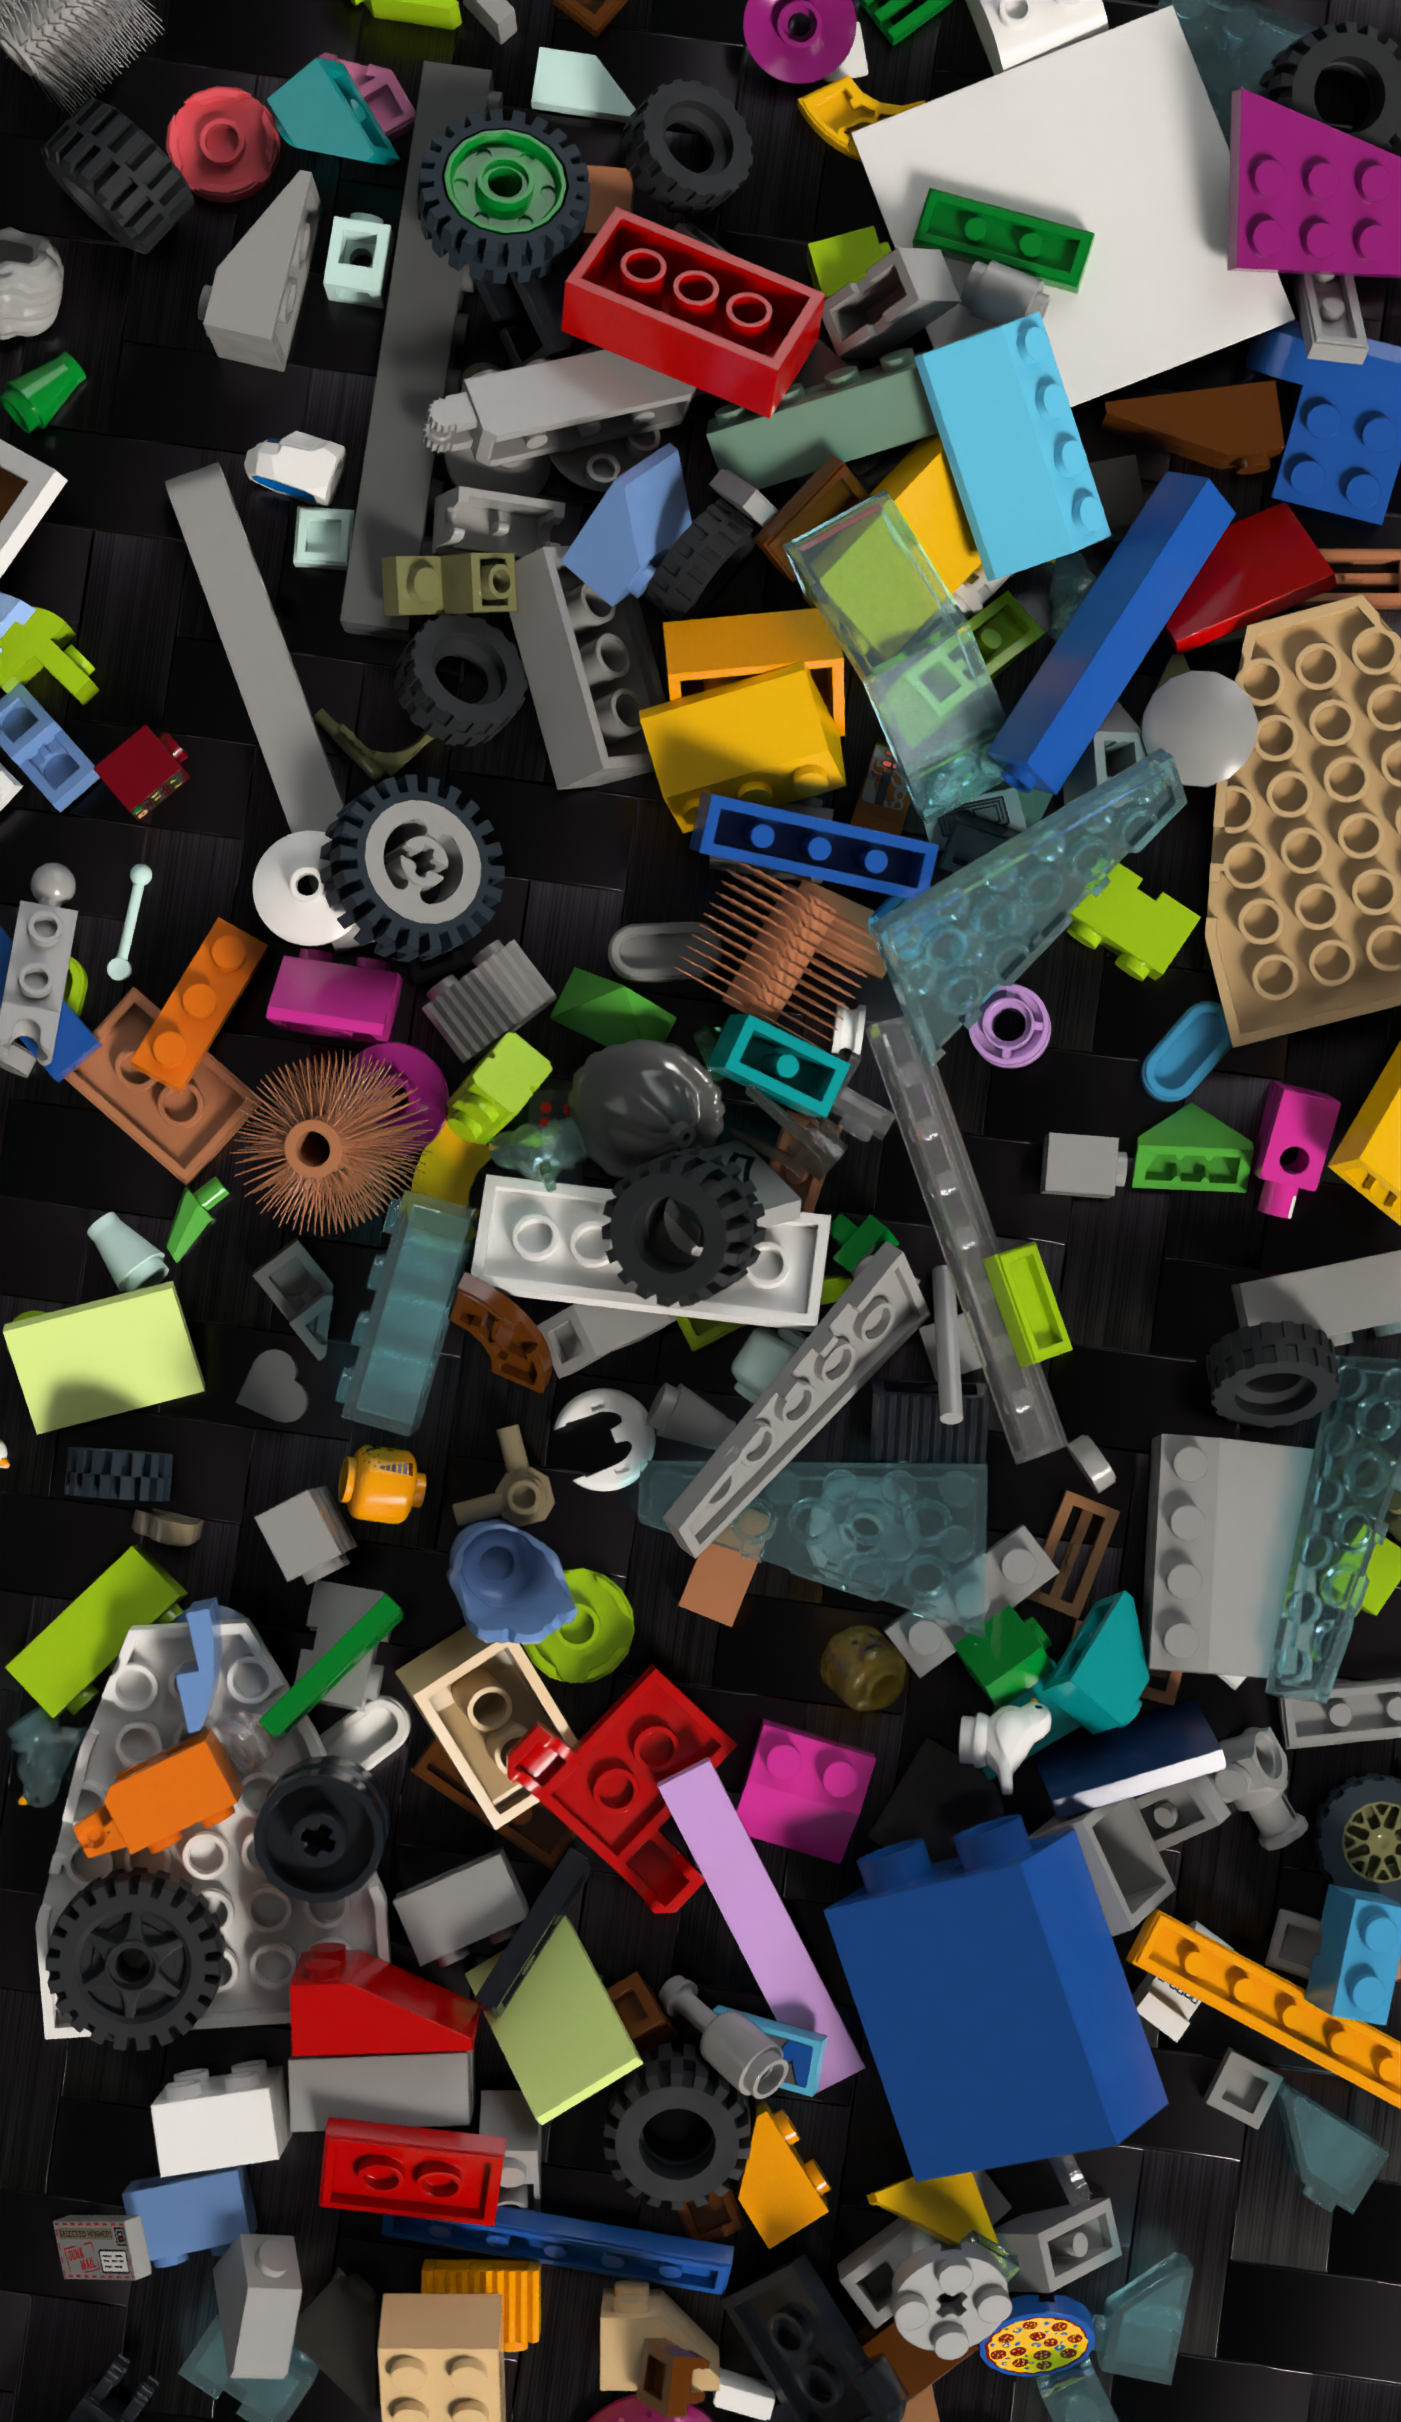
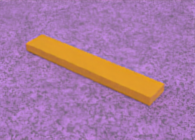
M1154 1909L1147 1916L1126 1961L1401 2109L1400 2041L1365 2022L1327 2014L1305 2000L1306 1990L1158 1909Z

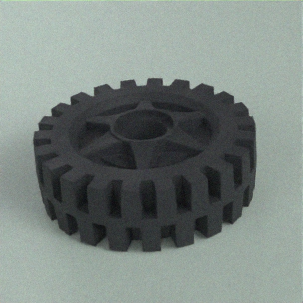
M134 1867L128 1873H124L123 1869L112 1871L107 1877L103 1879L98 1877L90 1882L82 1891L80 1890L58 1918L48 1943L49 1951L46 1956V1971L50 1973L47 1981L50 1994L56 1993L58 1997L56 2007L62 2016L69 2013L72 2017L70 2025L79 2033L84 2028L91 2032V2041L102 2045L106 2039L113 2042V2049L124 2051L129 2045H136L137 2051L150 2050L153 2044L157 2042L164 2046L173 2042L178 2034L184 2035L192 2029L212 2003L224 1970V1935H220L221 1923L216 1912L211 1914L208 1910V1900L202 1893L198 1896L192 1893V1885L184 1879H181L178 1883L170 1879L171 1873L158 1870L156 1874L147 1873V1868ZM129 1948L143 1951L150 1960V1966L144 1969H136L129 1966L123 1959L122 1951Z

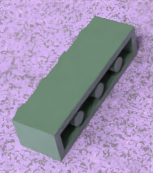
M912 348L900 349L881 357V365L860 372L857 366L843 367L827 374L824 377L825 383L803 389L801 383L791 384L770 419L734 403L719 408L715 411L716 417L708 420L706 432L718 471L728 469L759 490L816 472L832 455L845 463L939 433L914 359L915 356L926 353L927 350L914 354Z

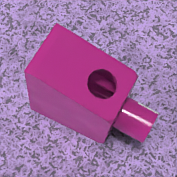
M1271 1080L1251 1164V1171L1258 1178L1265 1180L1258 1211L1291 1219L1299 1188L1316 1191L1341 1102L1327 1093ZM1297 1147L1298 1155L1296 1160L1290 1165H1280L1281 1154L1287 1148Z

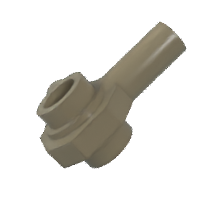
M519 1424L496 1430L507 1473L502 1478L495 1493L453 1504L458 1526L501 1515L504 1519L521 1527L546 1520L552 1510L555 1499L549 1477L535 1468L529 1467Z

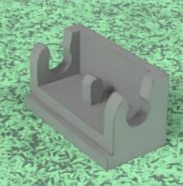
M458 486L435 497L432 554L444 556L464 553H514L515 561L541 547L561 546L559 543L550 542V532L553 525H558L565 519V503Z

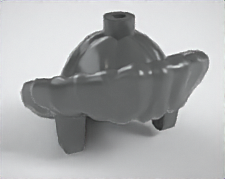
M641 1039L631 1040L622 1045L613 1044L602 1051L594 1052L588 1056L585 1064L573 1075L572 1088L568 1093V1105L571 1110L570 1115L573 1127L577 1130L582 1149L594 1163L602 1167L606 1174L614 1178L625 1179L628 1177L627 1173L634 1168L672 1151L679 1152L686 1148H699L700 1151L717 1146L718 1137L724 1129L722 1116L725 1113V1104L721 1101L722 1092L720 1086L713 1082L709 1070L702 1066L696 1057L685 1053L683 1048L676 1044Z

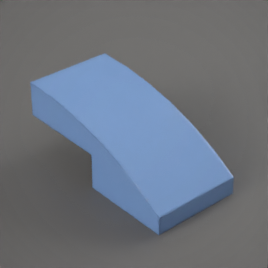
M21 682L0 699V746L61 813L100 778L93 769L95 765Z
M217 1597L195 1601L186 1612L196 1661L183 1663L176 1674V1680L188 1733L201 1730L208 1718L219 1682L222 1635Z

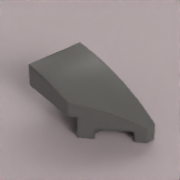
M296 1237L253 1270L252 1276L288 1319L289 1325L318 1361L326 1356L327 1337L333 1303V1282Z

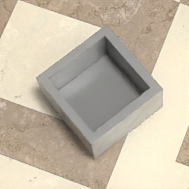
M1134 1797L1062 1819H1057L1056 1816H1053L1029 1836V1840L1075 1829L1111 1936L1133 1930L1176 1889Z

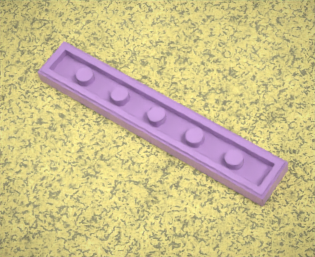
M707 1757L657 1782L658 1789L702 1875L706 1879V1883L777 2022L828 2036L819 2088L816 2093L865 2069L864 2061L710 1758Z

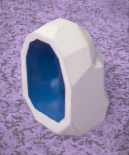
M295 431L282 439L270 437L268 440L258 443L254 448L248 450L244 467L249 479L266 488L310 504L329 506L333 502L342 477L347 453L342 445Z

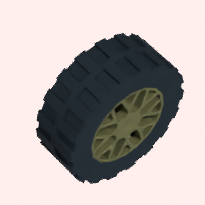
M1365 1773V1776L1360 1778L1350 1777L1344 1780L1345 1783L1340 1787L1334 1786L1327 1793L1329 1795L1323 1804H1319L1315 1812L1317 1813L1315 1824L1312 1823L1311 1835L1314 1836V1845H1311L1313 1855L1320 1864L1318 1866L1319 1869L1330 1880L1332 1885L1383 1894L1401 1904V1779L1377 1773Z

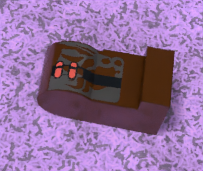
M877 740L850 825L901 836L912 796L911 788L921 757V751Z

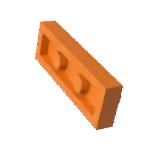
M218 917L131 1059V1067L175 1092L182 1094L266 956L268 945Z

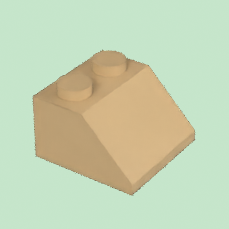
M621 2280L615 2282L614 2288H603L600 2316V2391H637L644 2338H666L682 2349L694 2351L709 2360V2369L693 2370L691 2385L702 2391H720L719 2347L662 2289H649V2282L639 2280Z

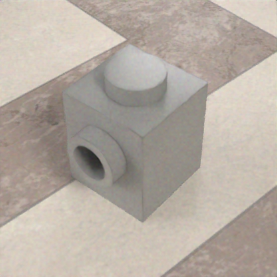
M1049 1132L1044 1136L1040 1193L1105 1199L1115 1196V1186H1125L1128 1161L1127 1152H1118L1119 1138Z

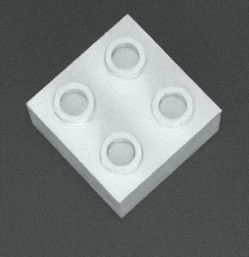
M252 2060L231 2066V2074L209 2077V2070L206 2068L192 2069L174 2074V2082L168 2083L151 2105L160 2176L166 2177L278 2160L292 2136L283 2067L267 2068L266 2060Z

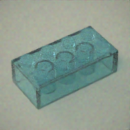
M405 1190L402 1199L393 1198L391 1200L383 1232L392 1234L387 1255H376L367 1285L368 1289L376 1291L371 1310L367 1309L366 1312H360L353 1332L351 1345L360 1347L356 1365H351L350 1369L344 1368L336 1393L335 1401L344 1403L341 1418L408 1437L420 1429L450 1323L448 1318L456 1289L464 1274L474 1232L480 1217V1208L415 1190Z

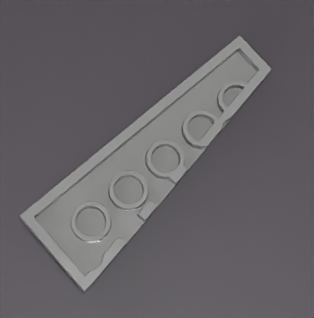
M888 1241L880 1247L874 1256H868L860 1262L855 1270L854 1281L663 1516V1520L679 1547L696 1559L931 1316L904 1252Z

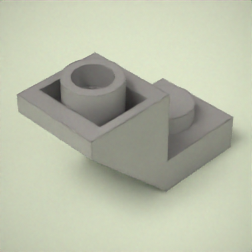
M573 1304L540 1323L537 1327L547 1342L551 1353L552 1365L560 1379L577 1372L612 1351L643 1340L678 1320V1318L674 1315Z

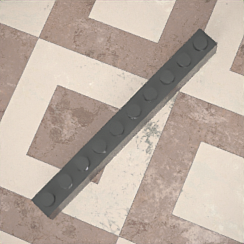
M424 61L340 617V622L346 633L410 642L414 637L415 626L422 627L426 623L427 615L384 616L381 557L436 556L432 554L433 536H429L431 517L434 514L435 497L445 493V481L437 480L440 459H445L443 452L438 454L436 451L431 452L430 448H426V443H423L422 433L425 424H428L426 416L429 405L433 404V400L437 401L439 397L445 399L448 395L460 393L462 370L455 369L454 362L457 347L466 348L469 337L470 314L462 313L465 292L474 293L476 285L472 277H469L470 264L466 263L460 271L455 270L448 265L449 252L440 258L432 250V239H425L421 231V220H418L417 186L422 158L426 149L430 150L431 141L438 132L445 135L446 126L456 119L464 126L466 114L478 111L483 122L488 119L489 109H502L503 92L495 91L492 70Z

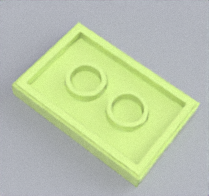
M173 1281L4 1324L3 1334L37 1435L205 1391L204 1378Z
M564 1915L501 2017L498 2016L496 2019L483 2011L535 2119L541 2125L644 2064L582 1942L566 1915ZM505 1950L465 1973L475 1996Z

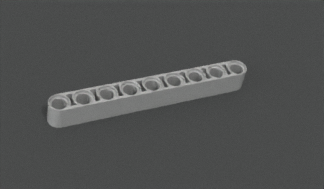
M219 462L165 481L168 495L291 833L300 831L326 832L329 825L339 819L336 814L345 804ZM307 875L313 893H315L319 887V881L315 876ZM357 925L346 935L332 942L337 955L362 947L361 944L353 939L360 930Z

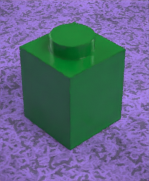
M1011 1605L1004 1608L953 1645L965 1669L997 1710L1000 1707L1006 1706L1054 1671L1045 1651L1052 1645L1049 1637L1032 1616L1023 1622Z

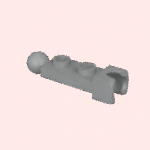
M46 863L33 873L30 885L32 894L38 903L20 901L0 1010V1058H5L9 1054L10 1046L16 1038L27 1036L36 1041L38 1045V1062L43 1066H47L52 1062L78 915L76 910L61 908L74 896L76 881L71 871L59 863Z

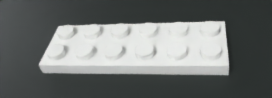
M486 1174L470 1275L486 1282L504 1295L813 1332L818 1325L831 1215L800 1212V1218L766 1228L765 1240L754 1246L761 1253L756 1263L746 1268L748 1273L741 1280L705 1301L701 1300L694 1305L680 1307L678 1301L667 1307L657 1305V1294L646 1300L635 1294L638 1285L634 1281L624 1284L617 1276L623 1270L619 1262L609 1263L605 1252L613 1247L611 1240L602 1239V1226L611 1222V1218L604 1215L603 1211L606 1202L616 1198L612 1193V1189ZM664 1211L665 1227L674 1244L690 1255L700 1256L703 1247L699 1248Z

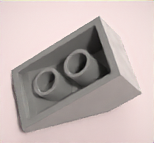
M300 170L217 267L213 285H205L203 287L198 306V319L204 321L203 325L206 329V336L210 338L218 357L281 372L285 371L324 210L312 172Z

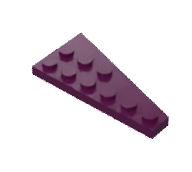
M1243 88L1232 91L1227 271L1401 278V157Z

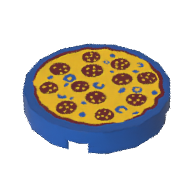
M1032 2294L1012 2298L1010 2316L1002 2321L990 2336L978 2343L980 2357L990 2368L1014 2376H1045L1070 2369L1086 2359L1095 2347V2330L1091 2313L1080 2302L1063 2295H1053L1055 2303L1039 2302V2295Z

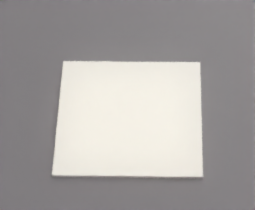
M1173 5L851 133L895 249L898 247L913 248V238L929 188L1095 233V240L1078 294L1044 285L1042 292L1050 296L1043 323L1070 407L1295 320L1278 273L1227 271L1230 150ZM944 257L961 298L964 284L973 265ZM959 303L926 326L925 329L934 350L996 325L971 316V309Z

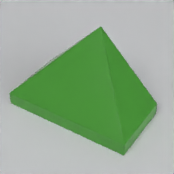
M574 967L549 1019L608 1047L613 1044L622 1045L636 1039L665 1043L677 1017L626 986Z
M1191 1102L1137 1138L1131 1179L1132 1188L1246 1193L1254 1152L1253 1142Z

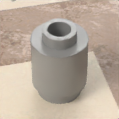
M994 260L989 265L976 261L964 284L960 305L971 309V316L997 326L1039 311L1043 320L1049 305L1050 296L1042 293L1044 288V280Z

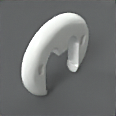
M610 1388L592 1389L577 1395L565 1405L557 1417L553 1431L567 1426L566 1423L600 1412H613L620 1415L622 1418L621 1423L612 1428L611 1432L615 1443L629 1441L632 1444V1449L628 1456L620 1463L588 1477L585 1475L572 1480L576 1484L590 1490L614 1491L630 1485L645 1472L655 1450V1430L646 1424L648 1416L646 1409L631 1395Z

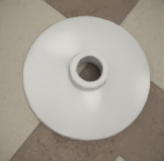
M300 831L281 838L264 853L254 873L253 899L259 916L273 933L293 944L302 946L325 945L343 937L356 925L354 923L344 929L337 921V918L346 913L342 903L330 908L325 897L335 890L333 882L321 884L320 871L330 865L329 860L320 859L321 847L332 840L325 836L326 832ZM312 875L319 881L317 891L309 896L300 894L298 891L300 879L304 876Z

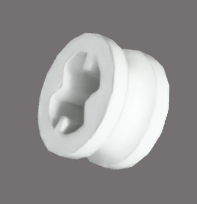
M837 1004L835 1014L844 1020L835 1017L834 1027L837 1030L833 1029L831 1053L838 1054L841 1049L847 1048L851 1050L853 1056H860L866 1005L859 1004L856 1009L849 1010Z

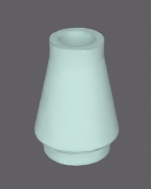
M114 1212L103 1215L88 1229L87 1234L95 1243L119 1291L131 1292L158 1285L168 1274L169 1268L163 1262L164 1253L122 1222Z

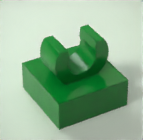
M841 1213L830 1225L829 1234L842 1247L833 1259L851 1278H854L855 1270L860 1262L868 1256H874L886 1241L895 1247L899 1245V1242L889 1229L871 1214L859 1228Z

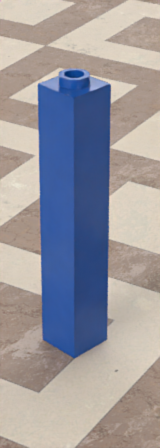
M1170 471L1165 473L986 751L1003 769L1000 774L1002 779L1013 788L1024 793H1030L1032 789L1057 795L1231 523L1236 513L1209 478Z

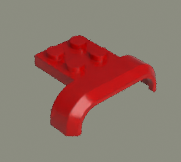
M651 1664L573 1747L569 1746L542 1722L536 1721L506 1753L507 1777L511 1782L515 1783L517 1781L541 1801L615 1869L639 1893L655 1914L676 1913L706 1879L677 1845L659 1829L672 1814L658 1789L657 1782L707 1757L710 1758L716 1769L738 1745L734 1739L656 1666Z

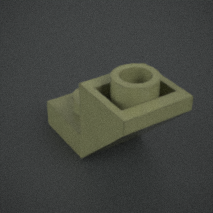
M464 553L444 556L381 557L384 616H424L445 613L449 615L517 611L514 553Z

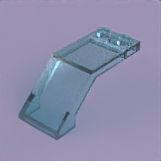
M883 490L783 545L803 594L816 605L864 684L918 816L929 824L1002 783L1004 780L1000 774L1003 769L986 751L1006 722V715L969 622L890 494Z

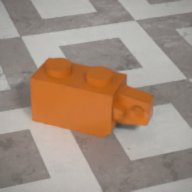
M211 1727L118 1772L114 1782L109 1786L104 1803L78 1820L73 1830L88 1859L125 1847L128 1848L131 1855L148 1847L151 1854H154L181 1840L183 1836L180 1831L200 1821L204 1828H208L232 1816L236 1812L233 1805L238 1803L244 1787L214 1728Z

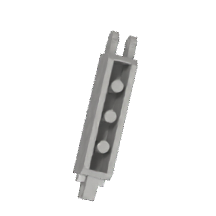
M592 347L576 356L557 360L540 358L528 363L524 367L500 372L492 369L476 373L471 378L464 379L461 393L448 395L445 399L439 397V400H433V404L429 405L426 416L428 424H425L422 433L423 443H426V448H430L431 452L436 451L438 454L439 452L445 453L446 450L453 452L471 448L475 460L492 467L651 432L656 429L660 430L681 425L688 413L692 398L707 392L601 347Z

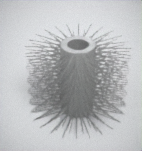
M0 0V46L8 54L6 58L10 57L20 67L21 75L22 69L28 73L36 87L32 78L34 76L51 103L52 101L42 85L58 105L59 103L54 96L64 107L65 105L61 100L71 110L72 108L57 91L69 103L70 101L65 95L76 105V102L66 92L67 90L80 104L70 92L71 90L83 102L71 89L73 87L80 96L87 100L73 85L74 83L83 92L75 82L76 80L92 97L77 78L96 96L79 77L80 75L93 89V86L80 71L99 90L83 69L105 90L84 66L96 79H99L90 68L92 67L101 77L99 72L93 67L94 65L111 83L90 57L105 71L96 59L100 61L109 73L111 70L101 61L98 55L111 69L112 67L104 57L114 67L113 63H116L120 68L121 66L108 54L105 48L117 61L116 55L122 61L123 59L116 51L131 63L111 42L112 40L123 53L130 54L121 43L122 40L136 55L126 44V42L128 44L130 42L124 37L122 32L127 35L135 46L136 44L132 40H135L142 47L132 35L133 33L148 47L128 24L134 28L140 37L143 34L147 38L138 27L139 24L156 42L147 32L149 29L154 35L156 34L148 22L150 21L159 32L160 30L141 9L162 29L163 27L142 7L144 5L162 22L141 0ZM144 0V1H146L149 5H151L153 8H155V7H154L152 4H150L147 0ZM137 13L144 19L148 26L139 18ZM135 17H137L140 20L143 26L136 20ZM130 20L136 25V27L142 32V34L132 25ZM116 31L126 40V42L116 33ZM112 36H114V37L117 39V41L124 47V49H122V48L118 45V43L115 41V39H114ZM101 50H103L110 57L112 62L104 55V53Z

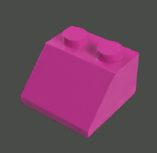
M300 949L299 958L283 957L266 1018L277 1028L372 1044L393 1042L403 979L399 973L390 972V962L357 957L356 966L333 963L334 954L313 949Z
M763 1718L736 1811L750 1837L841 1864L861 1812L876 1757L873 1751Z

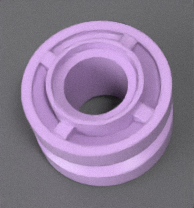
M1002 984L985 991L975 1001L970 1011L968 1029L972 1043L985 1060L997 1067L1016 1069L1033 1063L1045 1051L1051 1036V1021L1044 1003L1033 991L1016 984ZM1008 1012L1018 1013L1026 1020L1024 1033L1014 1041H1003L996 1037L994 1033L997 1019Z

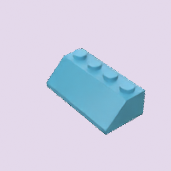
M1040 311L991 327L914 357L988 581L996 580L1071 554L1112 536Z

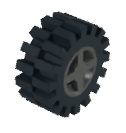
M68 1447L64 1494L119 1500L170 1501L173 1454L122 1449Z

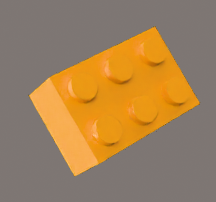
M837 606L663 622L669 701L804 661L837 727L840 737L845 736L844 657Z

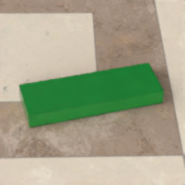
M929 188L912 243L913 248L941 250L943 257L972 265L976 261L989 265L994 260L1044 280V285L1078 294L1095 240V233Z
M385 1594L258 1722L274 1738L282 1740L403 1619L401 1608Z

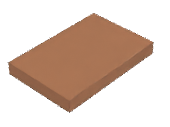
M133 987L94 1030L93 1034L102 1043V1046L64 1079L183 1184L189 1187L236 1134V1132L231 1130L238 1131L240 1129L238 1127L244 1125L246 1121L238 1118L244 1120L250 1118L245 1116L247 1115L246 1113L237 1108L252 1115V1112L255 1111L245 1107V1105L254 1110H257L259 1107L254 1105L249 1099L258 1105H261L262 1102L249 1091L250 1088L208 1051L182 1094L175 1092L131 1067V1059L161 1012L155 1004Z

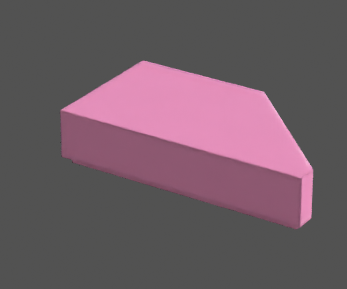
M324 53L319 56L321 59L344 64L390 142L414 129L416 111L391 69L372 64L365 66L338 59L337 55Z

